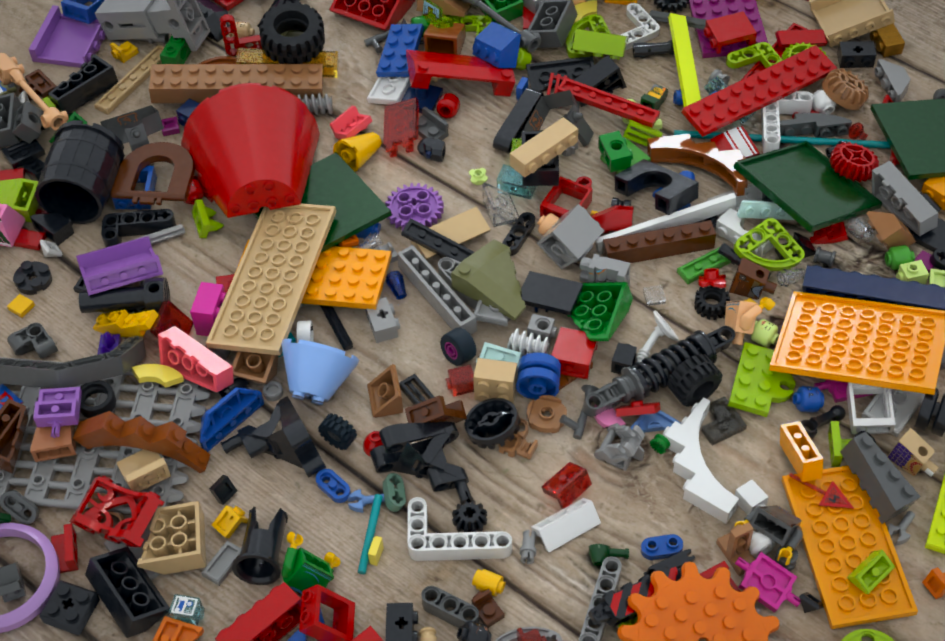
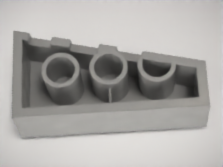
M891 161L872 170V194L883 203V207L919 236L938 226V212Z

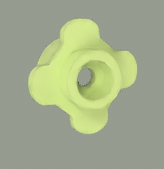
M471 169L469 171V175H471L470 181L475 185L485 183L488 180L485 174L486 169Z

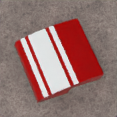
M743 126L728 130L710 139L711 142H715L716 147L720 151L740 149L742 156H745L746 159L760 155V152Z

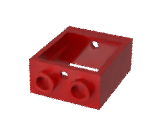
M560 176L559 186H553L540 204V217L552 213L560 218L569 211L554 205L562 193L581 200L579 204L587 209L592 202L593 189Z
M318 584L302 591L300 632L319 641H351L353 639L355 602ZM320 603L334 609L332 627L319 622Z

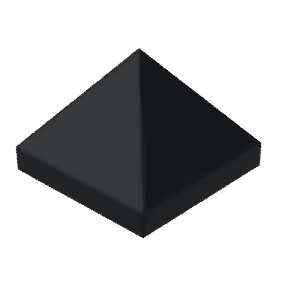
M808 592L799 596L804 613L824 607L820 600Z

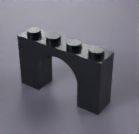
M645 159L614 175L615 191L627 197L647 187H662L663 189L655 193V209L667 215L698 199L699 182Z

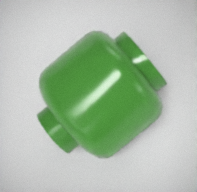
M906 245L892 246L885 253L886 266L894 271L899 269L900 264L915 261L914 252L910 251Z

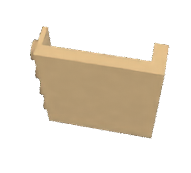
M809 0L810 10L820 29H823L830 47L838 45L839 42L849 41L895 23L893 9L889 10L884 0Z

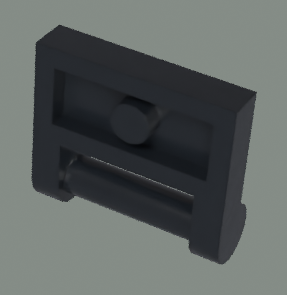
M36 139L30 144L23 140L8 148L0 149L2 155L13 169L45 155L44 149Z

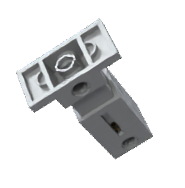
M104 0L95 12L96 18L108 40L157 39L161 33H171L173 38H185L190 50L197 51L210 32V28L196 0Z

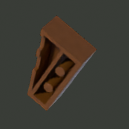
M8 398L0 409V468L13 474L29 418L26 406Z

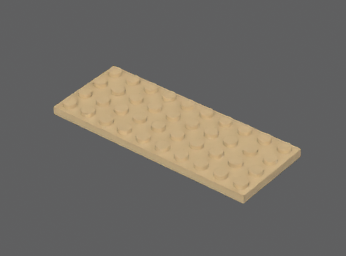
M299 204L273 210L266 206L263 207L207 338V348L281 356L282 340L288 338L337 212L335 206Z

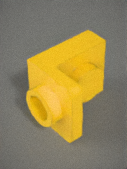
M129 41L124 42L120 46L113 42L110 44L112 56L123 63L139 53L138 48Z
M226 505L212 523V526L225 538L229 539L241 522L247 524L248 519L244 516L245 511L240 507L235 506L233 508Z

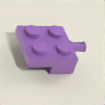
M81 388L40 389L38 401L35 402L33 417L37 428L52 427L51 437L58 438L61 426L78 425L82 395Z

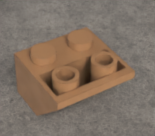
M874 211L866 213L870 219L868 220L869 225L873 230L877 231L876 236L882 244L884 243L887 249L900 245L909 247L916 242L909 229L894 214Z

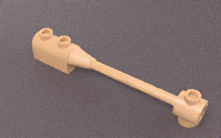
M0 53L1 82L4 85L13 82L22 87L44 111V114L40 117L43 127L45 129L51 127L57 131L63 123H67L69 118L66 111L60 112L56 107L49 108L26 83L23 76L25 73L22 64L17 63L15 56L9 57L6 53Z

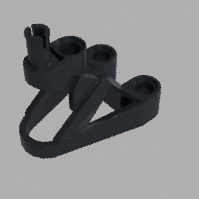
M288 396L279 400L268 422L257 428L247 425L237 431L238 434L220 442L226 454L244 444L251 459L264 452L273 455L276 459L285 460L304 469L308 478L326 468ZM281 418L282 429L273 433Z
M401 423L390 425L380 430L379 435L383 445L375 447L370 451V456L377 473L395 471L415 475L417 478L429 479L432 490L435 492L456 488L461 505H464L465 500L468 503L473 501L467 485L469 479L465 469L447 463L443 452L444 446L453 442L459 436L455 423ZM423 440L417 443L410 444L411 442ZM415 461H420L417 467L413 468Z

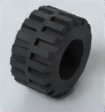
M698 354L682 362L672 372L667 384L681 404L689 407L694 406L696 402L699 403L703 397L706 399L710 397L719 387L723 375L708 356Z

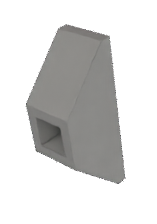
M879 59L874 69L875 76L879 78L882 88L885 89L892 101L901 102L908 91L911 80L904 67Z

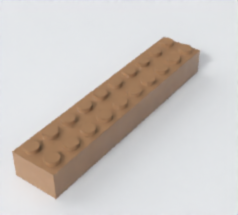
M151 64L149 93L151 103H185L189 98L201 103L207 97L211 98L218 94L219 90L243 83H261L263 86L272 87L274 85L280 87L296 97L300 94L301 99L304 98L305 94H307L308 99H310L311 94H314L315 98H317L318 93L323 98V64Z

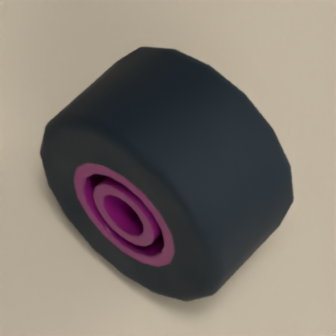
M461 327L455 328L441 337L440 345L442 352L451 364L460 366L476 356L477 349L474 339L465 329Z

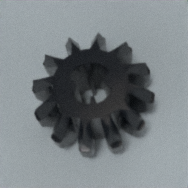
M465 500L464 505L457 504V509L452 512V522L456 526L457 531L476 532L478 530L482 532L483 526L487 524V511L483 509L482 503L476 505L475 500L471 503Z

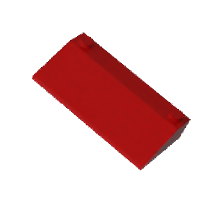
M406 50L411 88L428 89L431 77L491 82L494 95L511 96L515 85L512 68H498L476 56Z

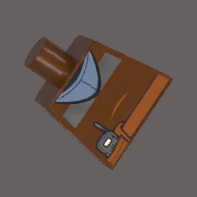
M742 257L732 280L729 293L757 300L760 298L762 291L774 294L777 284L767 280L770 273L768 269Z

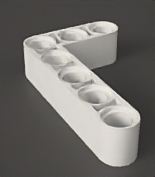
M796 91L761 108L763 154L780 148L779 114L810 113L814 97L812 93Z
M415 497L408 503L407 543L409 556L415 561L504 559L512 553V537L509 533L503 531L428 533L426 501L421 497ZM480 544L485 545L484 547H478Z

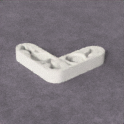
M630 3L627 5L626 15L637 28L621 34L628 36L625 50L633 48V43L647 42L656 38L660 30L659 24L639 4ZM640 19H645V20H647V21L641 22V21H639V20H640Z

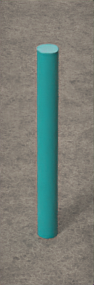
M375 494L358 567V573L363 575L366 574L369 561L368 552L374 538L383 496L380 494Z

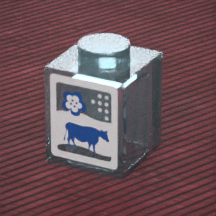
M175 594L168 614L170 618L198 626L199 620H202L204 617L205 608L202 606L200 598Z

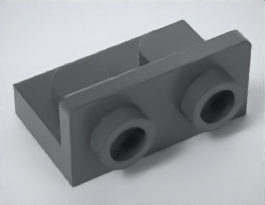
M427 107L422 108V116L410 123V129L423 139L434 138L443 140L449 136L446 120L441 119L434 111L429 110Z

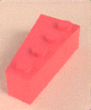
M176 326L158 334L160 365L174 368L182 374L183 379L214 392H219L234 384L233 366Z

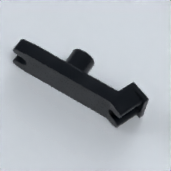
M691 549L684 550L650 566L647 572L643 574H650L651 576L654 571H658L665 566L671 568L676 565L679 569L685 562H693L695 556H688L691 554Z

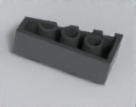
M866 431L854 437L840 451L851 472L860 479L859 486L862 491L866 490L871 498L869 501L873 509L878 510L881 524L906 511L921 497Z

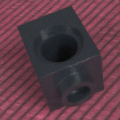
M618 343L612 358L611 372L621 374L622 368L633 367L637 347Z

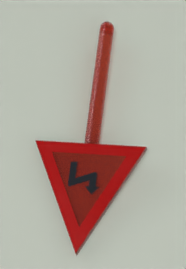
M792 473L789 474V477L824 495L818 506L854 509L833 481L827 491H824L809 482H802L798 476Z

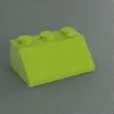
M576 29L573 50H577V54L586 55V52H593V56L603 57V54L610 55L611 59L619 60L620 57H624L628 36Z

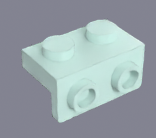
M484 342L480 358L517 363V369L518 362L522 357L521 352Z

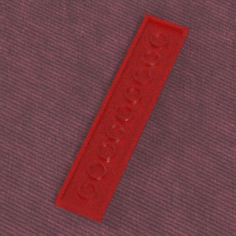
M814 45L684 107L681 113L700 135L704 137L825 78L831 70L837 69V67Z

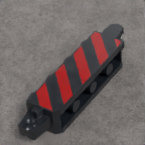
M676 565L671 568L665 566L658 570L664 572L673 581L681 578V568L678 569ZM650 574L641 577L635 584L629 582L620 588L621 590L617 592L611 590L602 596L601 602L588 613L593 624L607 622L608 625L616 627L638 617L637 613L629 607L627 599L632 593H638L645 597L653 595L654 586L650 581Z

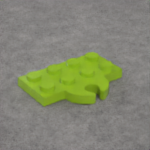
M744 342L728 406L767 417L771 402L781 403L792 397L795 387L792 375L770 371V362L774 350ZM780 386H787L789 390H784Z

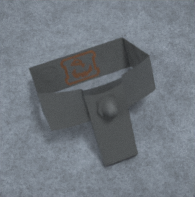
M570 90L541 96L523 130L543 131L540 128L550 109L572 105L569 112L563 117L579 129L578 139L583 147L589 144L594 134L583 118V114L579 112V103Z
M152 105L100 122L102 126L115 133L123 144L129 142L132 151L149 144L147 136L164 129L159 111Z

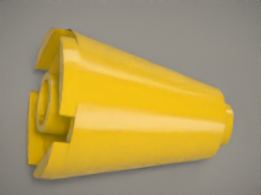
M370 132L340 139L334 144L333 153L336 152L355 172L381 147V138L378 134Z

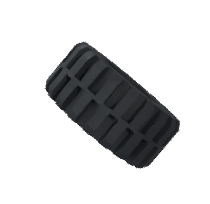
M291 1L286 2V4H277V7H271L269 12H266L260 20L259 31L262 49L271 60L278 61L279 64L308 63L312 58H316L324 48L325 34L322 17L313 7L310 8L307 4L303 5L301 2L291 3ZM291 30H298L304 32L303 34L295 37H286L281 35L282 33Z

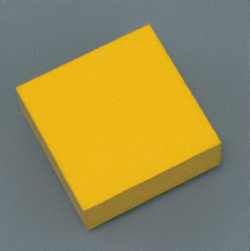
M19 294L7 305V308L23 318L35 304L34 301Z

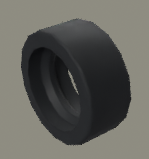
M98 380L85 383L80 387L82 390L80 412L84 417L91 418L108 411L112 412L115 408L116 397L112 387L107 382ZM105 393L108 396L98 406L85 405L86 399L92 394Z

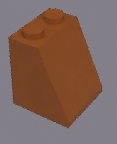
M433 20L424 32L425 51L460 55L466 38L465 24Z

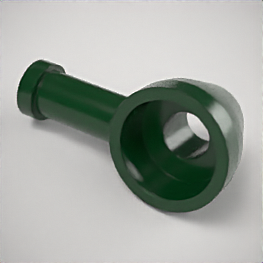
M593 544L589 546V555L593 565L602 566L604 559L607 557L628 559L629 549H616L604 544Z

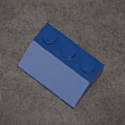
M491 22L475 37L472 47L473 55L498 68H516L521 34L496 22Z

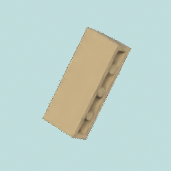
M477 206L429 227L460 245L491 230ZM411 241V244L426 260L437 256L436 253Z

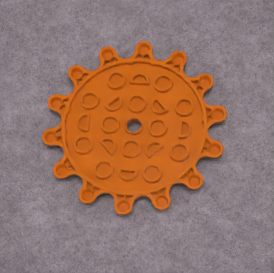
M688 561L682 565L681 578L677 581L669 579L662 571H654L650 576V581L654 586L652 596L645 597L638 593L630 594L627 603L637 613V622L633 625H621L617 630V635L622 641H698L699 639H705L706 641H768L769 634L777 631L780 623L775 616L763 617L757 613L755 603L760 597L758 588L748 586L743 591L738 592L730 585L731 574L727 568H717L713 577L706 579L699 574L696 564Z

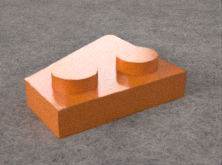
M164 616L152 641H195L203 635L204 629L200 626Z

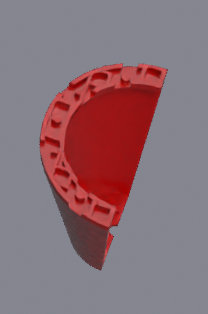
M243 83L219 90L218 94L211 98L207 97L194 109L184 126L181 146L192 157L195 168L194 175L227 218L257 213L263 206L273 210L301 204L320 136L315 117L304 102L287 90L274 85L269 87L263 86L261 83Z

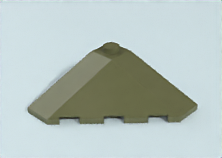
M495 239L464 259L451 273V286L454 290L476 301L481 300L482 304L488 307L491 305L493 308L499 309L500 313L514 321L526 309L525 302L521 297L520 283L515 276V265L511 261L510 247Z

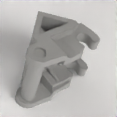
M618 423L610 425L600 448L594 452V456L598 460H605L607 463L626 471L633 458L639 461L643 460L645 451L640 444L645 434L638 425H635L632 430L629 426H620ZM615 436L621 438L620 443L611 444Z

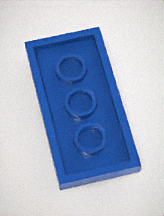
M391 24L376 70L377 77H409L406 50H418L424 31L423 24Z

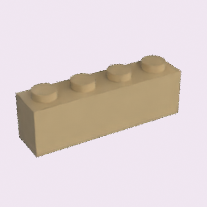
M564 117L512 151L510 153V166L523 177L534 173L542 165L547 164L551 159L562 154L564 150L574 146L578 142L579 129Z

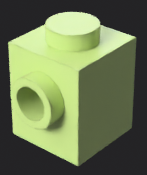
M922 260L900 264L898 273H896V278L901 281H917L920 284H926L929 276Z

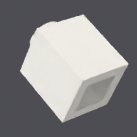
M753 480L748 481L736 489L735 496L739 498V507L747 515L758 506H767L769 497Z

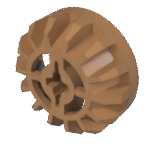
M844 68L831 70L822 82V88L827 96L846 109L859 110L869 98L868 86L865 85L864 80L858 79V75H853L850 70L847 72Z

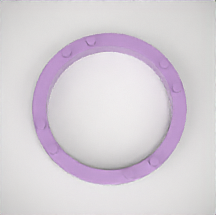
M0 523V537H19L35 543L45 555V574L39 588L27 602L11 612L0 615V633L21 627L39 615L60 578L59 558L50 540L37 529L19 523Z

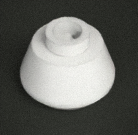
M755 530L753 531L750 543V554L753 557H757L760 552L766 555L775 546V541Z

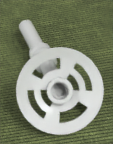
M656 310L653 311L657 326L643 348L639 349L635 358L636 362H642L644 358L649 357V351L659 336L666 335L676 342L679 341L675 332Z

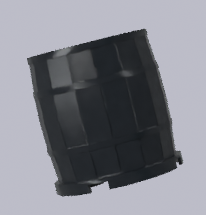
M80 120L63 123L57 129L54 143L41 170L35 197L39 205L47 213H60L64 217L67 216L74 224H87L95 222L102 215V211L111 195L119 166L124 160L125 155L123 152L124 145L115 133L96 123H93V126L82 124L83 121Z

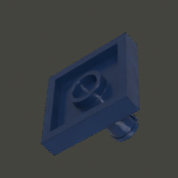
M410 84L399 104V108L421 114L423 107L434 111L439 98L443 94V88L429 85L428 89L411 88Z

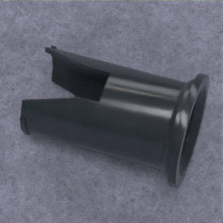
M254 506L249 510V519L241 553L232 563V570L240 580L254 585H269L280 578L281 568L278 558L285 525L288 521L287 513L281 508L269 524L268 530L258 529L256 507Z

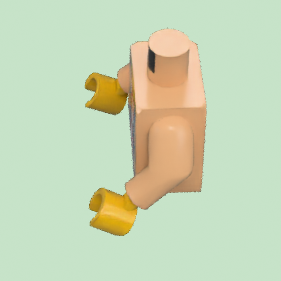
M763 297L759 305L751 298L744 301H726L725 326H730L735 331V338L732 344L743 345L744 334H753L756 317L763 312L762 309L765 308L769 311L775 306V302L772 299Z

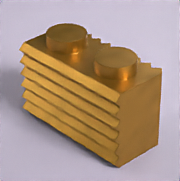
M894 23L870 32V39L875 41L877 51L881 52L884 58L903 53L905 41L902 39Z

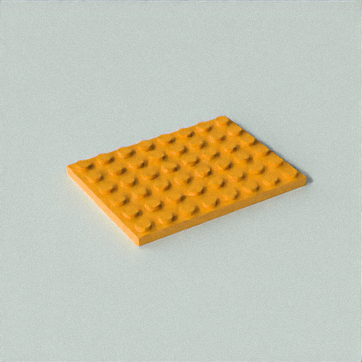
M794 291L770 362V371L935 395L945 347V311Z

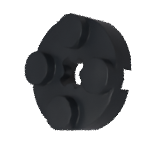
M24 261L21 263V267L14 273L13 281L21 293L34 295L37 294V291L41 289L44 291L50 286L52 275L47 264L37 261Z

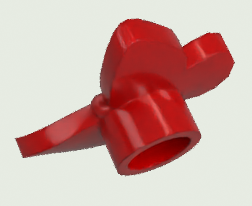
M718 268L704 269V276H699V286L707 287L711 285L713 287L725 288L726 274L719 275Z

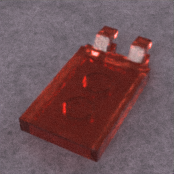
M416 97L385 106L383 144L386 147V151L390 152L389 156L391 158L397 156V145L402 144L403 148L406 147L407 153L414 150L413 140L418 139L419 101Z

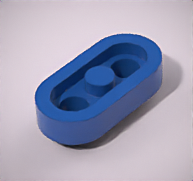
M322 469L316 474L318 488L336 503H343L348 500L351 494L350 487L333 470Z
M675 534L649 537L641 544V554L648 560L669 558L683 551V540Z

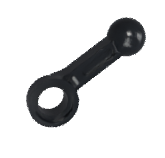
M835 405L824 414L800 422L803 427L807 426L811 429V431L805 430L812 440L817 434V428L831 421L844 419L846 412L842 406Z

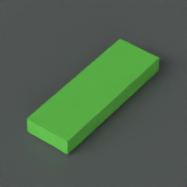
M717 248L677 268V273L687 284L698 280L699 276H704V269H720L730 264L731 261L717 253L719 250Z

